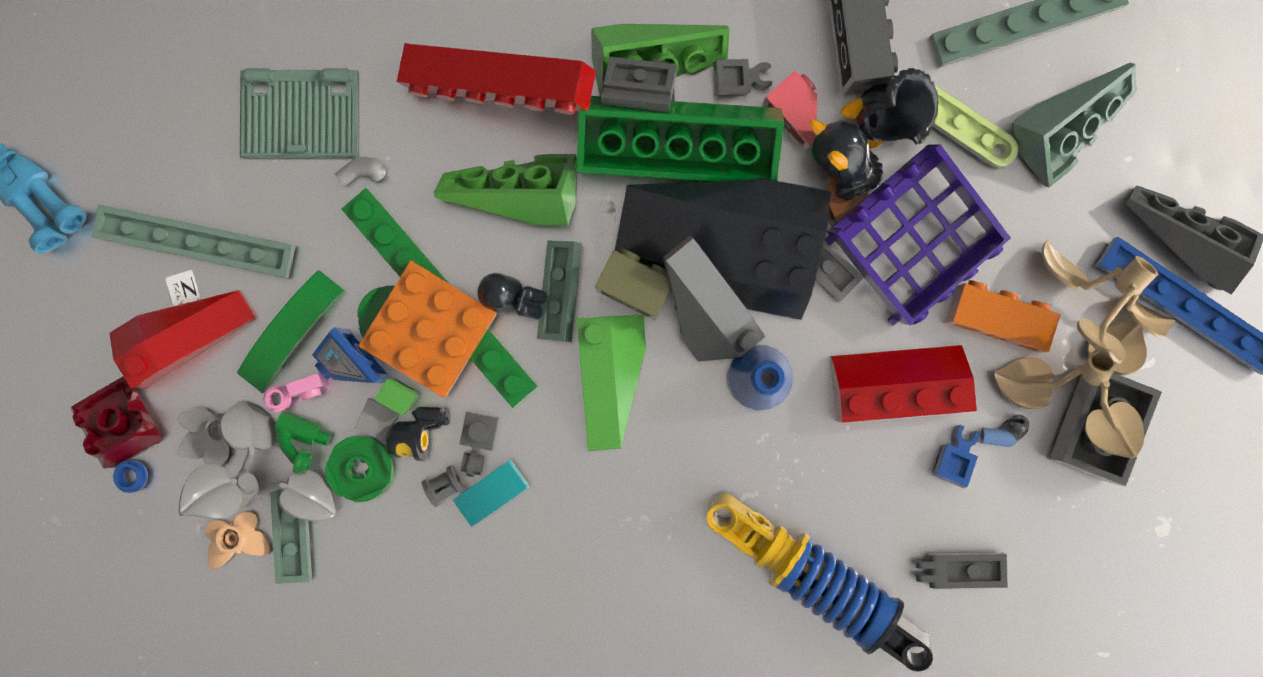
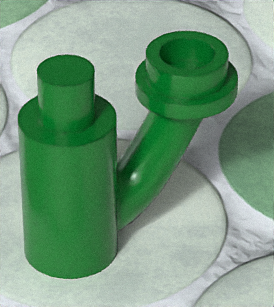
M283 411L278 417L274 429L277 444L288 460L294 465L293 472L305 474L311 465L313 455L309 454L305 449H301L298 452L291 439L310 446H314L315 443L328 446L332 434L322 431V425Z

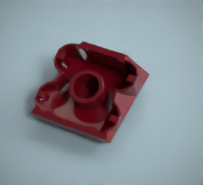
M123 376L71 406L75 426L81 428L86 436L83 441L85 452L98 458L103 469L115 468L119 463L133 457L151 445L160 443L161 434L136 389L130 388Z

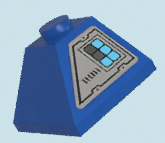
M337 327L331 329L312 354L318 361L315 367L326 379L332 377L333 380L384 383L386 379L392 378L369 352L358 346L360 341L349 329Z

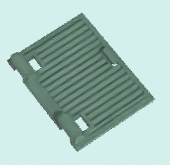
M245 68V70H240V158L358 157V70H349L348 68H324V70ZM253 82H267V93H253ZM331 82H345L346 93H331Z

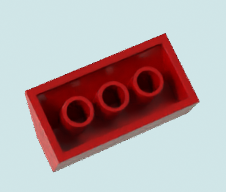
M962 345L830 356L837 422L845 423L977 411L974 377Z

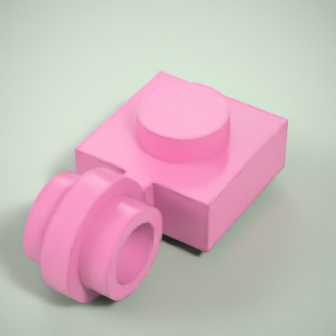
M316 373L287 383L285 386L270 387L266 390L263 401L266 408L270 411L282 412L290 406L292 397L301 396L302 401L311 399L322 394L321 388L330 385L328 379L321 373ZM276 393H279L281 396L279 405L274 402Z

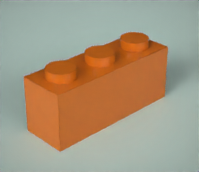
M969 280L968 284L956 286L945 323L1034 352L1043 353L1050 351L1061 316L1060 313L1050 311L1051 305L1035 300L1028 304L1019 301L1020 295L1009 291L1000 290V293L997 294L988 291V285L978 281Z

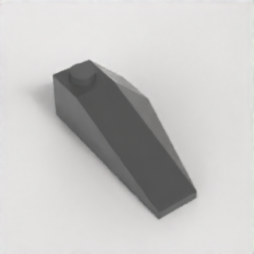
M1138 185L1126 202V205L1201 279L1205 280L1214 289L1224 290L1232 295L1256 262L1263 243V234L1235 219L1223 216L1221 220L1211 218L1205 215L1206 210L1198 206H1194L1193 209L1180 207L1174 198Z
M691 235L663 257L669 287L675 298V314L680 321V337L697 361L741 358L766 337L752 315Z

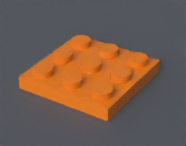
M410 261L358 346L442 398H446L496 317L497 312L486 308L479 301L415 262Z

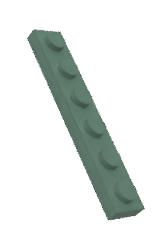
M1034 0L932 33L930 40L939 67H943L1124 8L1129 2L1128 0Z
M99 204L91 237L285 278H289L296 247L286 243Z

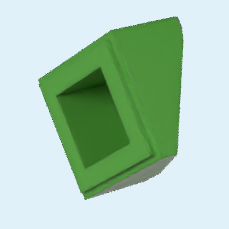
M389 378L385 380L375 401L400 415H405L417 402L421 394L396 378Z

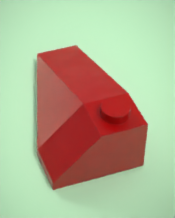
M240 290L140 314L109 333L113 361L131 389L148 388L254 321L257 317Z

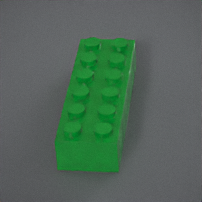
M591 96L588 111L579 110L576 172L714 182L735 179L753 180L756 178L777 180L784 130L782 108L670 101L669 113L605 106L601 103V96Z

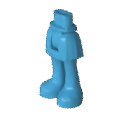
M0 143V200L4 206L15 207L33 227L34 232L28 241L35 253L44 254L52 251L66 242L68 238L64 233H75L83 226L87 214L78 205L65 204L46 185L45 182L48 180V174L43 169L16 151H9L3 143ZM33 195H35L53 215L55 225L41 212V210L30 199Z

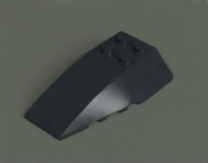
M767 178L627 185L615 251L621 253L622 249H626L638 255L641 263L650 267L655 264L665 269L663 257L691 235L746 309L802 320L812 296L827 233L832 192Z

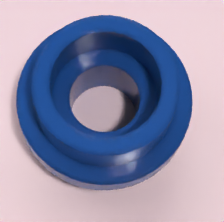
M125 460L115 468L113 480L121 491L133 493L141 490L146 485L148 472L140 461ZM130 470L136 473L134 482L128 479V472Z

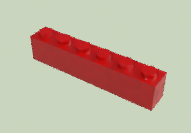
M404 43L396 82L409 88V94L426 98L428 93H433L438 98L455 101L456 96L465 97L466 101L476 104H484L485 100H493L495 104L503 107L513 108L515 103L524 104L525 108L535 111H544V107H554V110L559 113L574 115L575 110L588 111L596 71L580 60Z

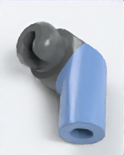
M1015 415L1000 429L983 427L980 433V442L982 444L1012 447L1028 432L1029 420L1023 415Z

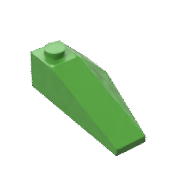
M616 24L591 28L592 62L596 71L595 76L599 95L601 96V93H603L610 57L652 61V58H659V61L677 64L676 77L687 72L694 74L713 65V62L716 60L728 58L730 28L727 25Z
M541 154L534 156V162L515 165V161L510 160L504 161V166L492 170L478 166L446 172L442 174L433 193L437 199L534 225H568L576 200L577 156L576 154Z
M644 315L578 318L577 329L588 451L621 449L646 350Z

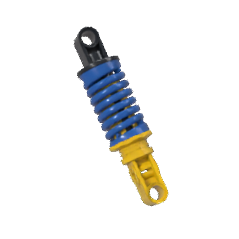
M723 493L714 497L707 514L709 527L730 541L738 550L754 558V564L759 568L764 567L769 570L771 575L768 584L782 592H787L794 601L801 600V605L804 608L812 607V613L816 616L822 615L825 623L833 622L835 630H843V634L847 638L854 637L853 640H855L856 645L861 647L862 651L866 654H872L881 648L912 671H924L931 666L933 662L931 639L925 631L901 616L904 609V602L901 599L889 597L884 589H878L874 582H868L867 578L862 574H857L853 567H847L846 563L843 560L836 559L833 553L825 552L822 545L815 544L813 546L814 543L807 533L802 532L794 538L787 534V529L782 525L774 526L763 515L750 509L733 495ZM719 508L727 509L732 516L722 518L717 515L715 510ZM918 646L922 647L924 651L912 653L909 649Z

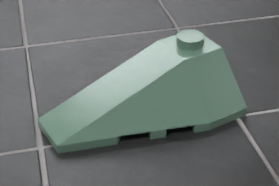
M1127 63L1033 106L1012 123L1014 139L1018 144V153L1044 186L1051 187L1073 169L1078 163V159L1075 156L1085 144L1093 145L1098 138L1096 133L1105 120L1112 121L1136 93V64Z

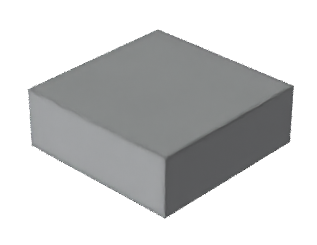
M368 398L354 428L382 442H386L387 431L395 423L399 414L374 399Z

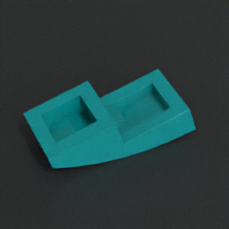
M510 459L453 499V502L469 525L473 527L527 489L529 484Z

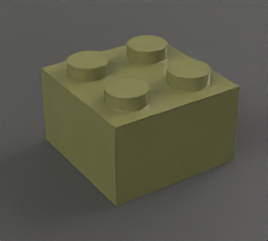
M622 249L621 253L612 251L595 285L597 292L654 321L670 291L666 269L655 264L650 269L640 264V257L626 249Z

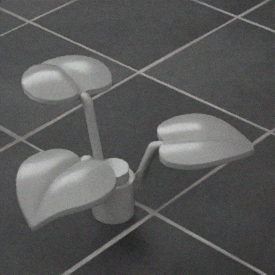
M238 401L228 409L221 418L219 428L222 439L229 446L238 450L248 448L247 456L238 475L229 479L226 469L218 464L202 465L195 469L186 480L179 500L180 516H196L221 520L233 516L239 509L247 506L252 498L259 500L266 494L283 490L278 498L279 506L284 512L294 518L305 521H324L333 518L336 513L329 485L322 476L308 470L305 474L293 472L288 477L287 484L280 482L262 490L259 489L256 477L247 473V470L254 456V449L266 451L273 446L276 440L275 424L265 410L247 401Z

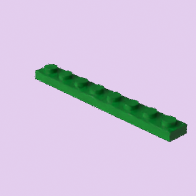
M363 189L341 208L399 277H401L409 262L413 261L449 283L369 189ZM488 329L470 359L508 404L514 408L534 391L538 385Z

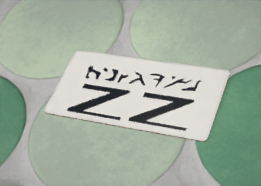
M193 270L165 278L173 306L201 300Z

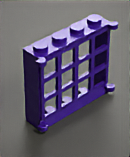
M928 144L827 231L829 235L825 238V242L828 246L836 242L893 313L888 318L892 326L897 322L911 326L924 320L929 314L928 310L937 302L941 303L947 300L954 293L953 288L961 281L969 280L979 271L978 267L984 261L999 255L1004 250L1003 245L1011 237L941 144ZM937 167L950 185L932 200L919 184V181ZM913 188L926 206L908 221L894 202ZM955 191L968 210L950 224L937 206ZM889 208L902 227L884 241L871 225V222ZM932 212L944 230L926 244L914 229V226ZM971 216H974L986 234L971 247H968L956 232V229ZM864 228L878 245L866 258L851 241ZM908 232L921 250L903 265L889 247ZM950 236L963 254L945 268L932 250ZM882 253L887 256L897 269L885 281L880 278L870 265ZM926 256L939 274L921 289L908 271ZM901 277L905 279L916 293L904 305L899 302L889 289Z

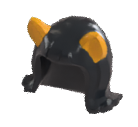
M908 68L907 70H901L899 75L894 76L888 83L875 85L867 89L859 99L848 102L841 109V114L846 118L855 120L858 128L866 135L869 149L880 146L884 141L904 139L912 140L915 145H920L924 143L929 135L931 125L935 123L938 115V90L934 81L931 82L929 74H925L920 69Z
M814 119L809 121L816 136L812 144L811 154L819 165L827 168L837 181L836 195L839 198H844L845 200L854 199L856 196H862L865 192L875 189L877 185L882 183L883 164L878 162L879 158L877 155L869 150L866 135L860 128L847 121L824 124Z

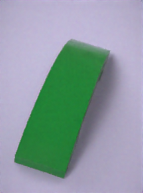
M320 270L314 273L290 298L263 331L245 357L237 374L258 391L265 393L284 369L282 365L320 317L326 316L345 290Z

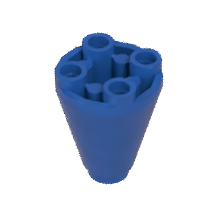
M766 345L754 346L741 358H734L730 363L727 373L728 387L733 397L741 405L754 410H770L780 405L790 394L793 385V369L787 357L778 349ZM765 371H770L774 378L773 382L769 385L761 381V375Z

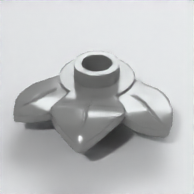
M192 408L177 416L178 422L189 432L183 438L177 454L190 459L203 457L205 465L218 464L222 466L229 457V445L218 433V426L225 413L213 415L205 408Z

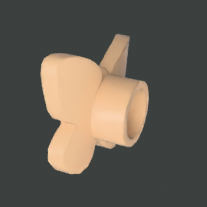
M246 511L238 514L233 523L228 524L222 520H215L206 525V536L212 541L208 548L210 569L220 568L235 553L243 552L249 555L263 556L272 552V545L265 533L256 530L260 520L258 514L253 511Z

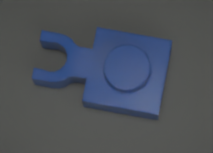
M957 425L952 435L954 445H943L933 476L961 488H966L969 485L978 456L969 453V451L976 444L980 433L977 431L971 432L969 440L966 441L962 437V431L965 426Z

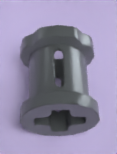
M452 465L446 467V472L430 481L428 479L421 481L423 490L434 507L439 506L440 501L456 492L463 493L465 491L463 482Z

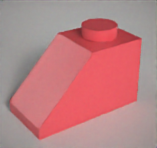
M794 70L765 97L762 104L765 107L782 108L784 128L807 151L811 148L816 137L809 121L811 119L816 120L818 94L814 91L816 89L814 83L806 75L802 74L800 76Z

